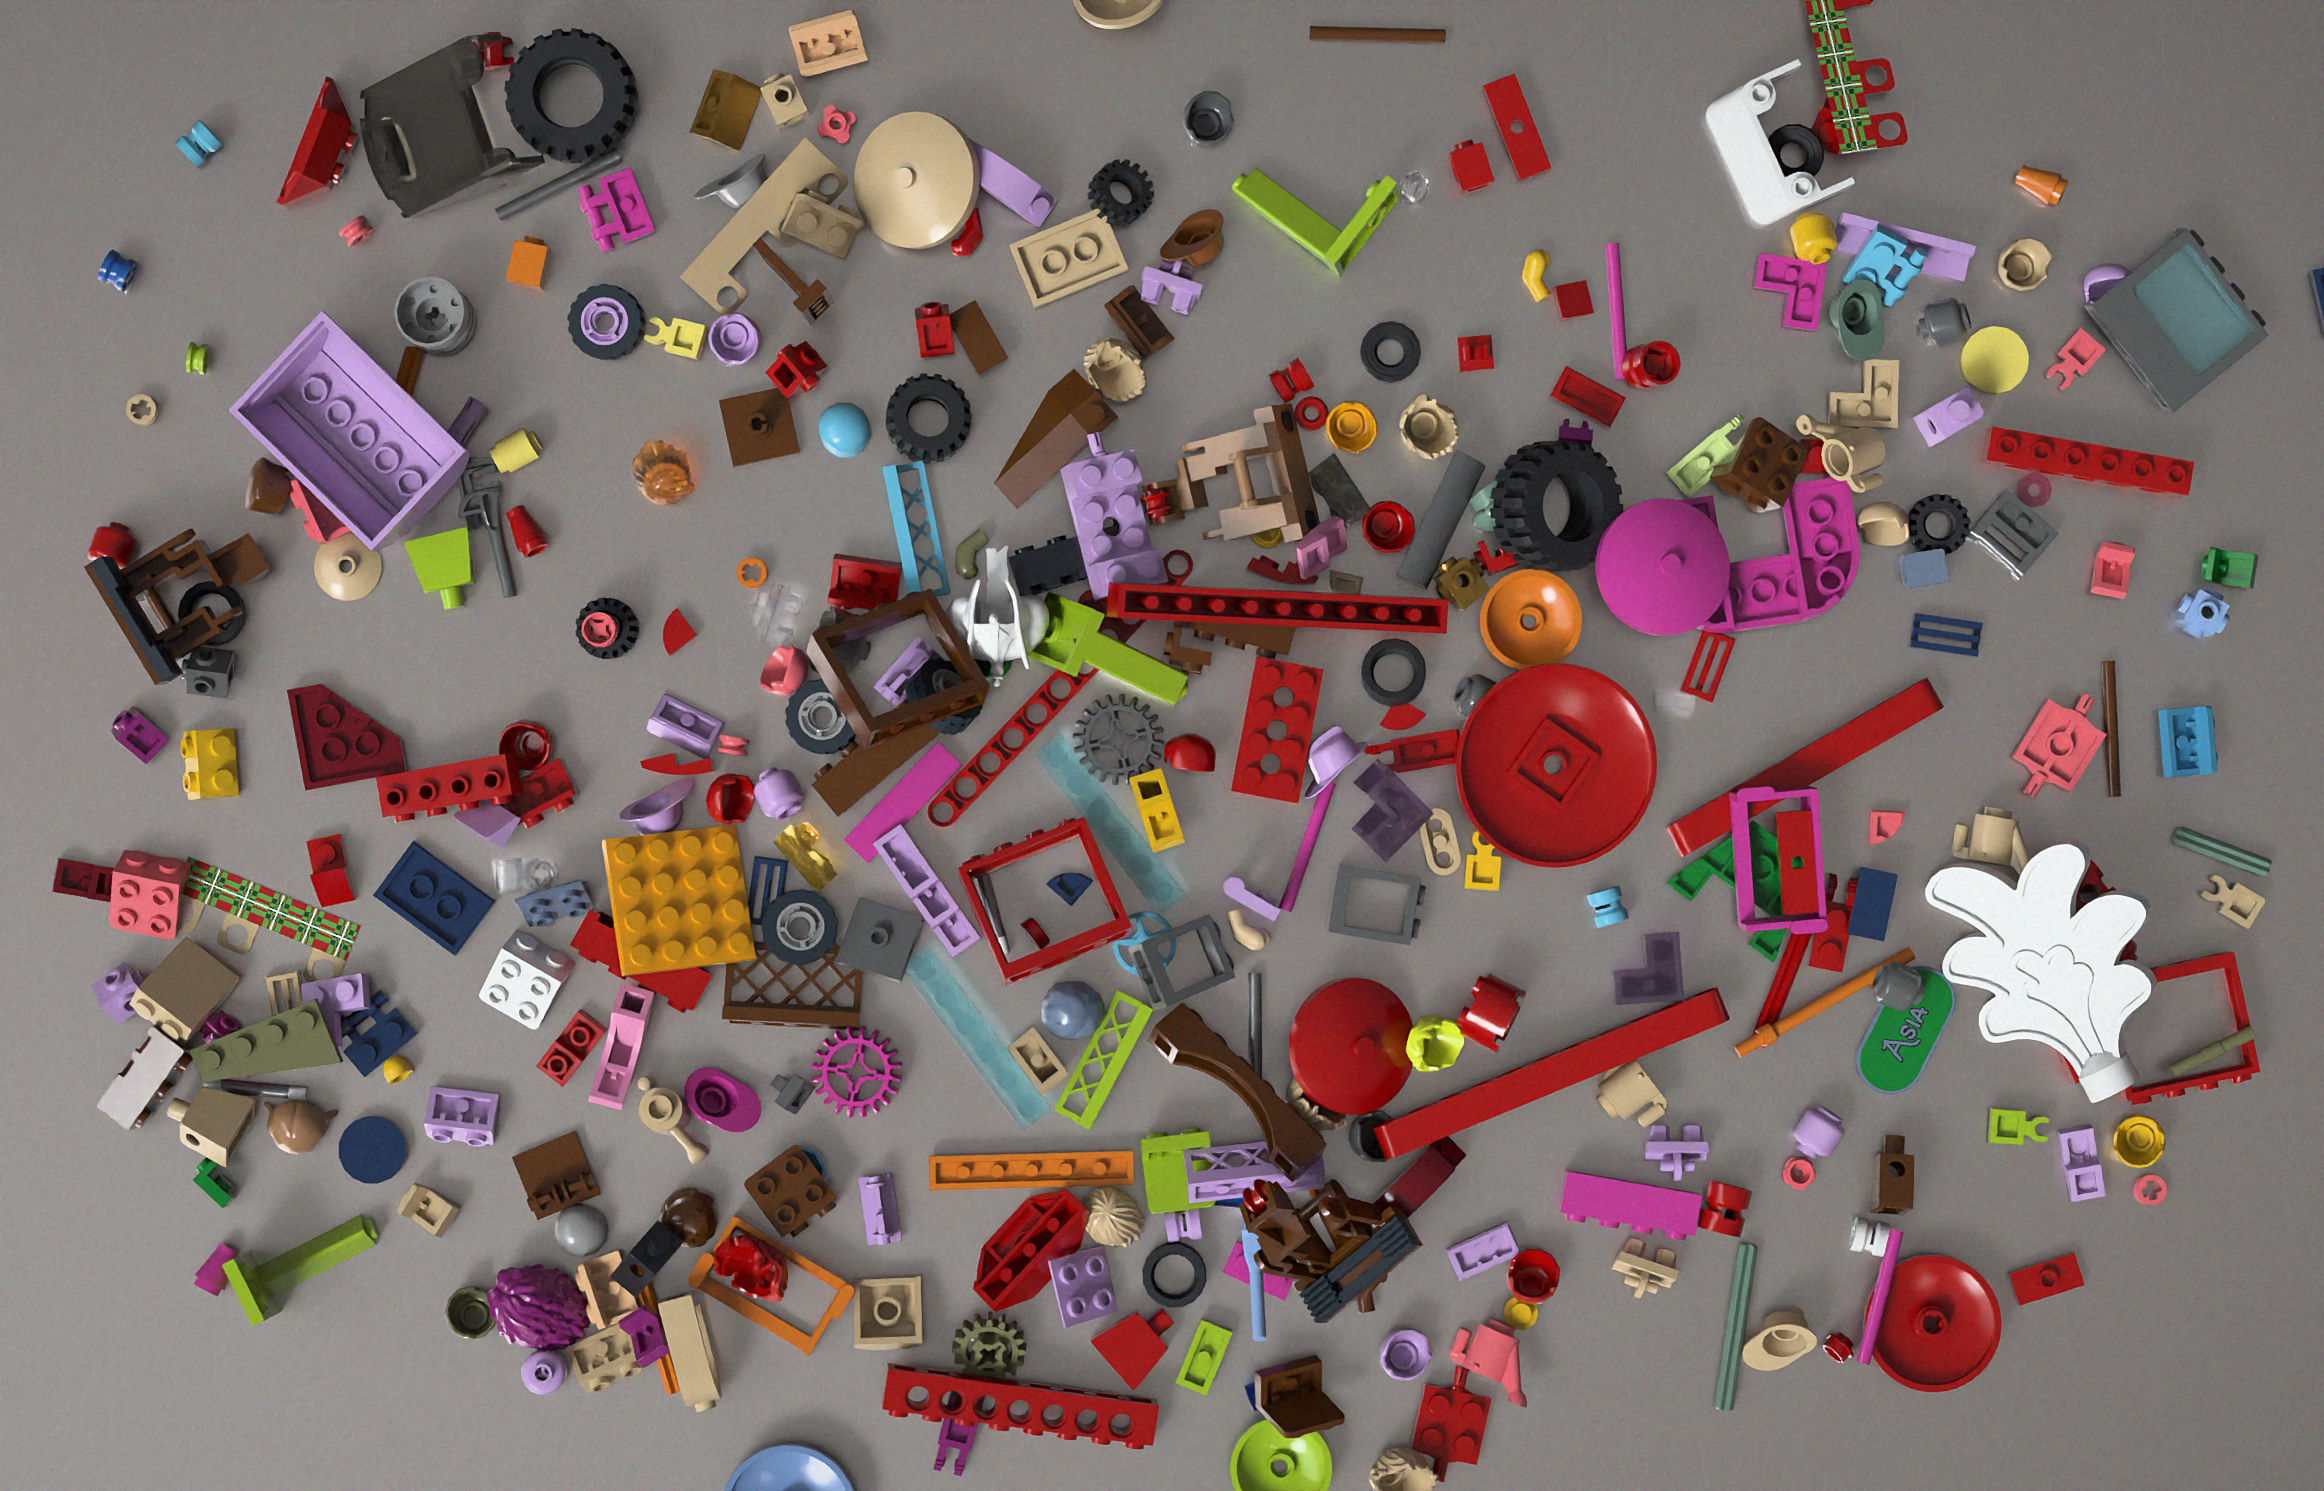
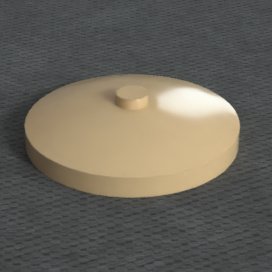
M910 111L895 115L875 128L859 152L853 176L856 204L867 226L884 241L899 247L912 249L936 246L956 234L973 211L980 185L977 155L966 134L949 119L921 111Z

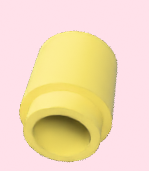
M523 427L495 442L496 446L489 449V452L499 471L504 473L508 470L513 472L540 458L538 450L543 447L536 433L533 430L527 432Z

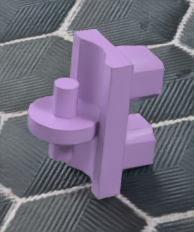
M1162 259L1159 269L1171 274L1145 266L1141 277V283H1143L1141 300L1158 305L1162 291L1166 290L1175 293L1171 309L1188 315L1195 300L1199 301L1203 285L1178 277L1192 278L1194 270L1182 266L1184 259L1176 260L1175 263Z
M1653 1125L1644 1151L1645 1161H1660V1171H1672L1673 1181H1681L1682 1171H1694V1161H1706L1707 1153H1709V1142H1704L1701 1126H1685L1682 1129L1683 1141H1670L1669 1126Z

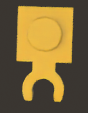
M1474 831L1472 834V844L1477 849L1476 855L1466 854L1464 888L1499 891L1501 857L1491 856L1492 850L1495 847L1490 843L1482 845L1479 842V832Z

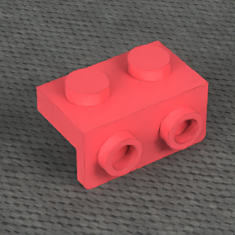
M296 478L290 481L293 490L289 491L290 497L297 510L302 508L308 519L303 524L311 540L317 539L318 543L324 545L352 532L299 479Z

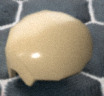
M2035 238L2016 239L2006 245L1999 256V276L2007 287L2017 291L2035 289L2048 277V264L2052 259L2051 253L2042 241Z
M1875 502L1865 506L1858 516V532H1861L1862 529L1864 541L1879 546H1895L1903 544L1909 539L1908 515L1904 509L1891 502Z

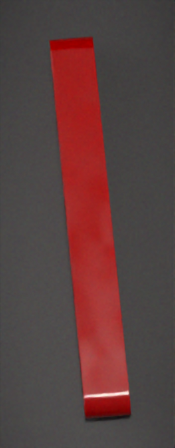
M1928 677L1674 821L1665 828L1680 855L1684 857L1732 830L1729 792H1738L1742 788L1770 786L1773 789L1807 787L1944 708V705ZM1786 798L1747 802L1748 820Z

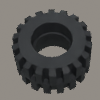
M923 373L918 378H913L912 376L906 379V383L903 385L899 384L888 401L885 424L886 430L889 433V439L892 444L896 445V450L901 455L905 453L908 455V459L912 461L919 459L922 460V463L926 464L933 460H936L937 463L944 461L945 457H952L956 454L957 449L965 443L969 433L972 416L969 400H966L965 392L961 387L958 389L953 380L950 378L944 380L940 374L927 376V373ZM921 401L937 402L947 411L949 421L942 433L931 437L922 436L910 427L908 422L909 411L912 406Z

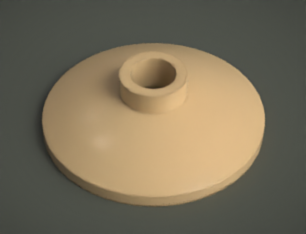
M348 533L321 545L315 556L314 573L319 586L328 595L339 600L353 601L367 596L377 586L382 574V560L378 550L376 552L371 551L354 533ZM344 560H349L352 563V569L347 573L342 572L340 568Z

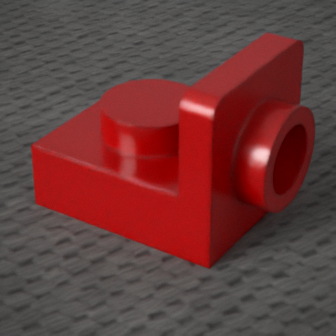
M927 302L921 305V307L915 308L921 358L954 354L948 304Z
M1483 540L1476 544L1478 551L1473 552L1475 561L1482 570L1487 571L1488 576L1519 565L1513 559V554H1507L1503 548L1496 550L1495 554L1497 557L1491 559L1485 541Z

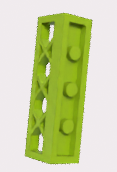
M1117 989L1105 1012V1017L1101 1021V1026L1092 1036L1054 1108L1056 1112L1090 1130L1153 1011L1152 1007ZM1120 999L1138 1008L1132 1021L1120 1025L1117 1024L1114 1010ZM1111 1017L1114 1026L1104 1029ZM1129 1026L1122 1038L1119 1029ZM1115 1030L1119 1041L1116 1051L1102 1055L1098 1044L1101 1034ZM1094 1047H1095L1098 1056L1089 1059V1057H1090V1055H1091V1053H1092V1051H1093V1049H1094ZM1113 1056L1106 1068L1103 1059ZM1099 1060L1103 1076L1100 1081L1086 1085L1082 1074L1085 1064ZM1078 1077H1079L1082 1086L1073 1089V1087H1074V1085H1075V1083H1076V1081H1077V1079H1078ZM1097 1086L1090 1098L1087 1089ZM1083 1090L1087 1106L1081 1116L1063 1107L1069 1094Z

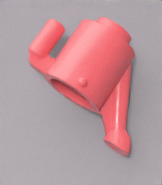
M1490 1318L1488 1325L1479 1323L1467 1354H1465V1349L1472 1332L1465 1328H1459L1450 1350L1451 1360L1473 1372L1503 1383L1508 1394L1507 1400L1526 1408V1395L1521 1390L1520 1340L1513 1337L1516 1329Z

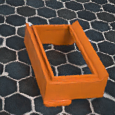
M733 1215L711 1254L704 1253L688 1277V1284L696 1290L700 1289L801 1349L808 1356H810L832 1318L837 1319L842 1315L854 1295V1288L851 1286V1283L737 1215ZM736 1230L751 1238H757L760 1241L765 1240L768 1245L778 1249L785 1259L838 1290L811 1337L709 1277L715 1266V1250L721 1243L726 1241V1238L732 1237Z

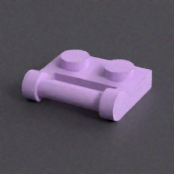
M1230 877L1224 882L1223 888L1229 897L1272 921L1276 920L1281 911L1275 907L1277 899L1259 890L1257 895L1245 890L1243 881L1237 877Z

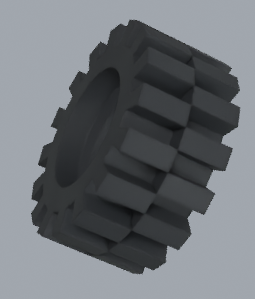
M1119 159L1114 160L1111 164L1107 163L1098 171L1089 183L1088 189H1091V191L1087 194L1088 200H1095L1090 207L1092 210L1099 208L1100 212L1097 216L1102 219L1106 215L1108 217L1106 223L1112 225L1117 220V226H1123L1126 222L1129 225L1151 206L1152 201L1150 200L1154 197V191H1149V189L1154 185L1152 180L1145 181V178L1149 175L1146 170L1143 173L1138 172L1139 164L1135 163L1130 167V160L1125 159L1121 163ZM1112 182H1120L1129 189L1132 196L1130 203H1121L1113 197L1110 191Z
M1933 494L1919 500L1908 514L1909 538L1911 537L1913 546L1915 548L1918 547L1921 550L1920 552L1942 548L1945 551V555L1956 551L1966 542L1965 539L1970 533L1969 524H1971V520L1967 516L1968 510L1966 507L1960 504V500L1957 498L1953 499L1951 495ZM1933 512H1942L1951 521V530L1943 538H1935L1926 530V520Z
M603 597L590 601L579 612V618L576 619L575 623L577 625L575 633L581 647L590 655L602 659L619 658L624 653H628L632 645L636 643V636L639 633L638 620L632 609L625 603L614 598ZM601 612L615 617L620 624V632L616 641L607 647H596L588 643L581 631L582 623L587 616L592 613Z

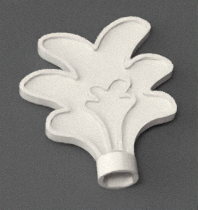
M2074 839L2054 843L2034 856L2022 871L2018 884L2003 873L1980 864L1956 863L1947 865L1931 877L1925 889V896L1931 905L1964 919L1982 931L1969 934L1955 943L1945 955L1942 970L1944 976L1953 983L1976 986L1995 993V997L1989 1000L1979 1013V1026L1985 1039L1993 1043L2015 1039H2032L2044 1042L2057 1049L2072 1064L2091 1103L2106 1099L2138 1081L2140 1076L2128 1053L2125 1052L2124 1029L2131 1013L2153 995L2157 980L2149 967L2143 963L2129 959L2119 961L2127 943L2141 930L2151 914V905L2148 899L2131 891H2110L2091 900L2076 914L2077 892L2090 865V854L2084 843Z

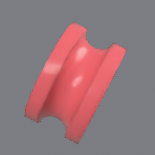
M364 215L349 222L339 232L341 237H347V245L349 247L360 243L374 231L372 226L365 224L366 218Z
M719 735L722 745L717 748V752L747 756L748 752L745 751L744 747L746 744H749V739Z
M2143 1175L2135 1182L2134 1194L2137 1200L2143 1204L2157 1205L2166 1197L2167 1186L2159 1176ZM2152 1180L2151 1184H2157L2159 1190L2154 1192L2155 1198L2149 1200V1195H2143L2142 1189L2147 1187L2146 1181Z

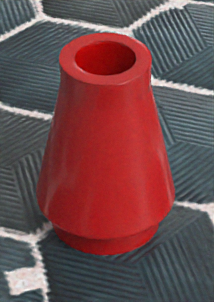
M524 505L516 506L506 513L517 551L522 552L525 558L533 557L548 548L549 544L546 540L548 535L527 512Z

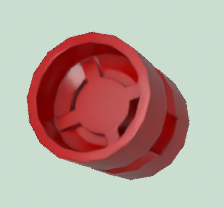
M1653 341L1634 346L1625 353L1621 363L1622 374L1625 380L1632 387L1638 389L1660 386L1673 381L1679 374L1681 367L1680 356L1676 348L1665 341Z
M1709 1180L1705 1199L1709 1204L1707 1207L1702 1208L1698 1227L1741 1238L1745 1222L1741 1213L1748 1210L1752 1191ZM1723 1207H1724V1208H1728L1727 1211L1725 1212L1724 1216H1722V1215H1723V1213H1722V1208H1723Z

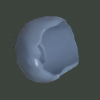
M1066 981L1054 984L1047 991V995L1042 1000L1040 1014L1041 1021L1053 1035L1062 1039L1077 1040L1092 1035L1101 1026V1021L1105 1017V1010L1100 994L1090 985L1083 981Z

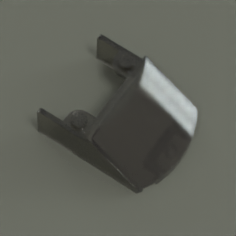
M500 33L465 36L361 91L360 99H365V118H360V127L369 165L382 192L388 200H394L403 211L400 214L405 219L414 218L506 185L505 182L545 163L543 155L516 158L514 152L509 148L499 147L493 149L472 86L480 82L484 75V64L480 52L501 42L503 39Z

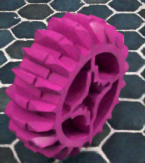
M848 1026L846 1028L847 1038H843L839 1030L835 1031L833 1034L837 1043L833 1044L831 1040L825 1038L823 1044L829 1049L826 1053L820 1049L815 1051V1055L822 1058L823 1062L811 1063V1068L821 1070V1075L812 1076L811 1081H822L824 1085L815 1090L816 1095H821L827 1091L830 1096L824 1100L823 1104L828 1106L833 1100L837 1101L838 1104L834 1110L837 1114L842 1111L843 1106H848L847 1117L849 1118L854 1116L855 1108H860L862 1118L867 1117L868 1111L866 1106L871 1105L874 1113H879L880 1107L877 1101L880 1099L888 1106L891 1100L885 1093L889 1091L892 1094H898L899 1092L897 1087L890 1085L891 1081L898 1082L903 1079L902 1075L893 1074V1069L903 1066L902 1062L892 1063L890 1057L899 1053L898 1049H892L887 1053L884 1047L891 1040L887 1037L881 1044L876 1042L880 1033L878 1030H874L870 1038L865 1037L867 1032L866 1026L860 1027L859 1036H854V1029ZM856 1043L853 1058L849 1063H830L834 1054L841 1047ZM866 1045L880 1055L885 1071L872 1068L867 1064L865 1060ZM860 1054L859 1063L863 1065L862 1068H865L866 1072L873 1073L874 1075L867 1074L866 1076H861L858 1082H856L854 1089L855 1081L851 1079L852 1075L849 1076L848 1071H842L839 1068H853ZM829 1073L843 1076L847 1080L849 1087L848 1098L842 1096L833 1087ZM864 1081H884L875 1095L867 1099L858 1100L860 1088Z

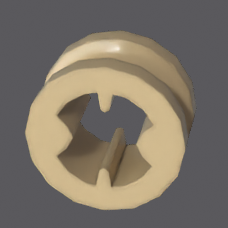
M139 394L129 399L126 404V414L133 423L147 426L156 421L159 415V407L153 398ZM143 401H147L149 404L146 407L151 408V413L143 415L141 419H137L136 416L139 413L134 412L135 405L139 406L143 404Z

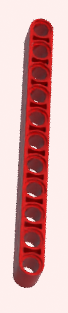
M1177 549L1172 550L1163 558L1168 582L1164 584L1182 585L1193 570V560L1189 553ZM1175 556L1183 557L1188 563V569L1181 575L1171 573L1168 568V562ZM1107 616L1101 623L1098 631L1112 630L1117 635L1118 640L1126 644L1147 620L1140 619L1135 624H1127L1122 618ZM1093 667L1086 674L1078 672L1077 677L1057 669L931 801L927 811L930 821L938 827H948L954 824L1087 685L1100 669ZM1058 679L1068 681L1071 687L1068 696L1061 699L1053 696L1051 685L1054 681ZM1033 704H1042L1047 710V717L1041 723H1033L1028 718V709ZM1012 728L1019 729L1024 737L1022 744L1016 748L1008 747L1004 741L1005 733ZM987 753H994L999 757L1000 766L995 772H986L981 767V759ZM963 778H971L976 783V792L971 797H963L957 790V785ZM941 802H947L953 809L951 819L946 822H940L934 816V808Z
M1714 987L1387 1120L1373 1127L1385 1159H1392L1730 1020L1718 987Z

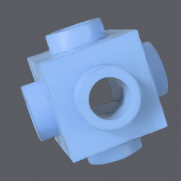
M2208 587L2204 591L2198 589L2192 591L2191 594L2187 592L2178 606L2177 610L2180 611V614L2176 621L2185 625L2184 631L2197 638L2213 636L2215 632L2221 633L2230 617L2226 612L2230 605L2222 601L2224 598L2222 594ZM2204 606L2212 609L2208 619L2204 618L2201 613Z

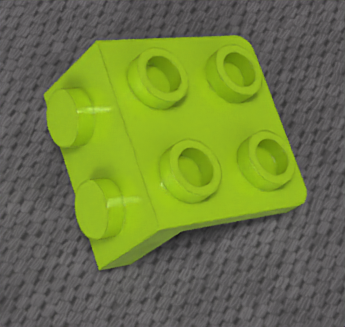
M1188 1128L1182 1130L1180 1135L1167 1136L1166 1132H1154L1148 1134L1147 1139H1141L1140 1150L1147 1205L1150 1213L1159 1214L1201 1209L1215 1205L1216 1201L1189 1203L1187 1176L1183 1157V1150L1209 1148L1211 1146L1209 1131L1201 1132L1200 1128ZM1207 1160L1192 1161L1194 1172L1207 1171L1212 1167L1211 1163Z

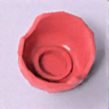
M793 645L777 647L763 668L760 686L780 696L795 692L803 685L808 676L809 661L805 653Z

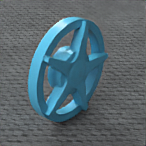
M1138 912L1128 916L1129 921L1136 918L1138 932L1134 934L1132 939L1113 942V951L1117 961L1127 971L1136 975L1139 974L1135 965L1133 964V967H1131L1122 959L1118 950V944L1133 946L1172 929L1171 925L1163 917L1151 912ZM1140 917L1156 919L1166 928L1152 933L1144 929ZM1176 938L1171 939V950L1167 959L1158 951L1164 968L1169 965L1174 957Z

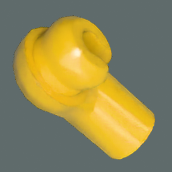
M1542 249L1533 251L1526 257L1522 272V279L1536 302L1551 294L1542 279L1545 267L1550 264L1551 259L1548 252Z

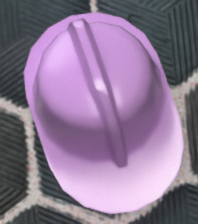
M1333 726L1317 737L1308 751V763L1315 779L1308 787L1305 797L1312 798L1320 793L1345 766L1366 750L1368 743L1365 741L1356 743L1339 726Z
M687 778L672 782L650 796L628 805L619 813L620 819L632 822L639 835L672 832L682 817L680 801L692 791L695 786L694 780Z

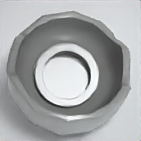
M578 1203L563 1209L554 1222L553 1233L559 1246L565 1252L577 1257H586L600 1250L606 1242L608 1228L603 1215L599 1211Z

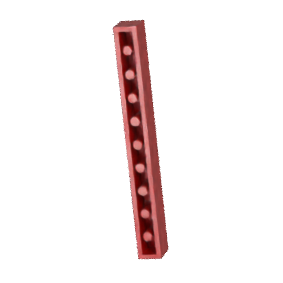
M1109 582L1107 616L1123 619L1447 634L1449 600L1432 597Z

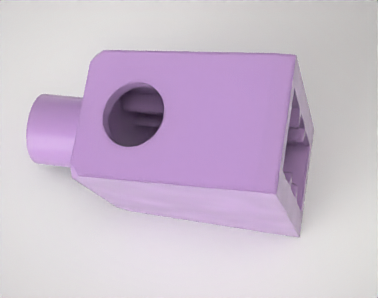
M1968 385L1913 417V420L1927 444L1931 447L1986 414ZM1930 421L1934 424L1936 431L1933 429Z

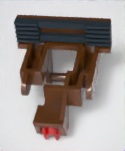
M191 528L123 569H120L112 556H100L84 566L155 685H166L183 675L184 673L176 661L225 633L226 629L223 625L243 613L240 606H237L216 618L210 606H203L175 623L158 595L160 591L158 586L176 575L179 579H186L203 568L207 569L217 587H226L238 580L241 586L256 582L268 574L270 567L266 562L267 559L260 552L259 545L255 544L249 533L214 552L210 551L204 540H196L176 552L174 549L186 544L196 536L195 531ZM139 601H147L164 629L162 632L157 634Z
M1256 1179L1253 1183L1254 1190L1245 1188L1242 1192L1244 1201L1239 1205L1246 1229L1248 1233H1254L1259 1236L1256 1240L1261 1249L1253 1255L1255 1263L1266 1274L1298 1279L1299 1281L1294 1286L1297 1291H1302L1299 1295L1301 1298H1304V1304H1308L1307 1309L1312 1311L1310 1314L1312 1317H1315V1323L1329 1322L1423 1246L1402 1208L1389 1206L1386 1210H1383L1380 1205L1350 1198L1339 1182L1334 1179L1327 1182L1326 1188L1301 1209H1295L1287 1193L1277 1181L1272 1184L1271 1181L1266 1182ZM1319 1213L1330 1233L1353 1238L1332 1253L1309 1219Z

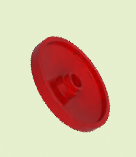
M1353 977L1330 981L1320 986L1307 997L1299 1008L1291 1027L1289 1057L1296 1081L1303 1092L1314 1103L1331 1112L1359 1115L1383 1107L1400 1092L1413 1067V1062L1410 1061L1406 1053L1407 1040L1413 1023L1403 1002L1393 991L1381 983Z
M1935 1254L1919 1255L1897 1263L1872 1354L1873 1359L1888 1376L1914 1390L1944 1392L1967 1384L1987 1367L1999 1344L2002 1327L2001 1313L1992 1288L1976 1270L1952 1257ZM1876 1283L1866 1301L1863 1330H1865Z

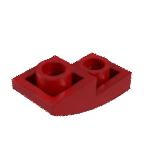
M1261 555L1259 560L1252 557L1246 568V571L1259 577L1290 585H1315L1319 578L1313 575L1306 580L1300 577L1298 560L1296 564L1289 561L1282 573L1277 570L1280 564L1264 555Z
M580 1009L536 1067L560 1086L564 1087L608 1029Z

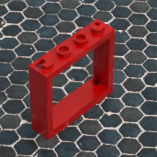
M1075 817L1069 820L1063 819L1056 824L1057 828L1047 832H1044L1043 829L1036 830L1026 835L1023 842L1015 845L1012 842L1001 844L994 848L993 854L981 858V855L972 856L970 860L962 863L963 866L958 867V877L1005 986L1130 936L1132 933L1131 923L1085 817L1077 820ZM1078 838L1113 917V921L1008 963L973 880Z
M2225 951L2149 968L2155 975L2157 982L2221 969L2235 1033L2250 1026L2234 952ZM2254 1040L2238 1046L2242 1063L2137 1086L2130 1085L2120 1091L2121 1099L2125 1101L2131 1100L2132 1105L2152 1102V1095L2164 1093L2165 1098L2185 1095L2184 1088L2198 1086L2199 1091L2219 1087L2218 1081L2231 1079L2232 1084L2251 1080V1074L2260 1072Z

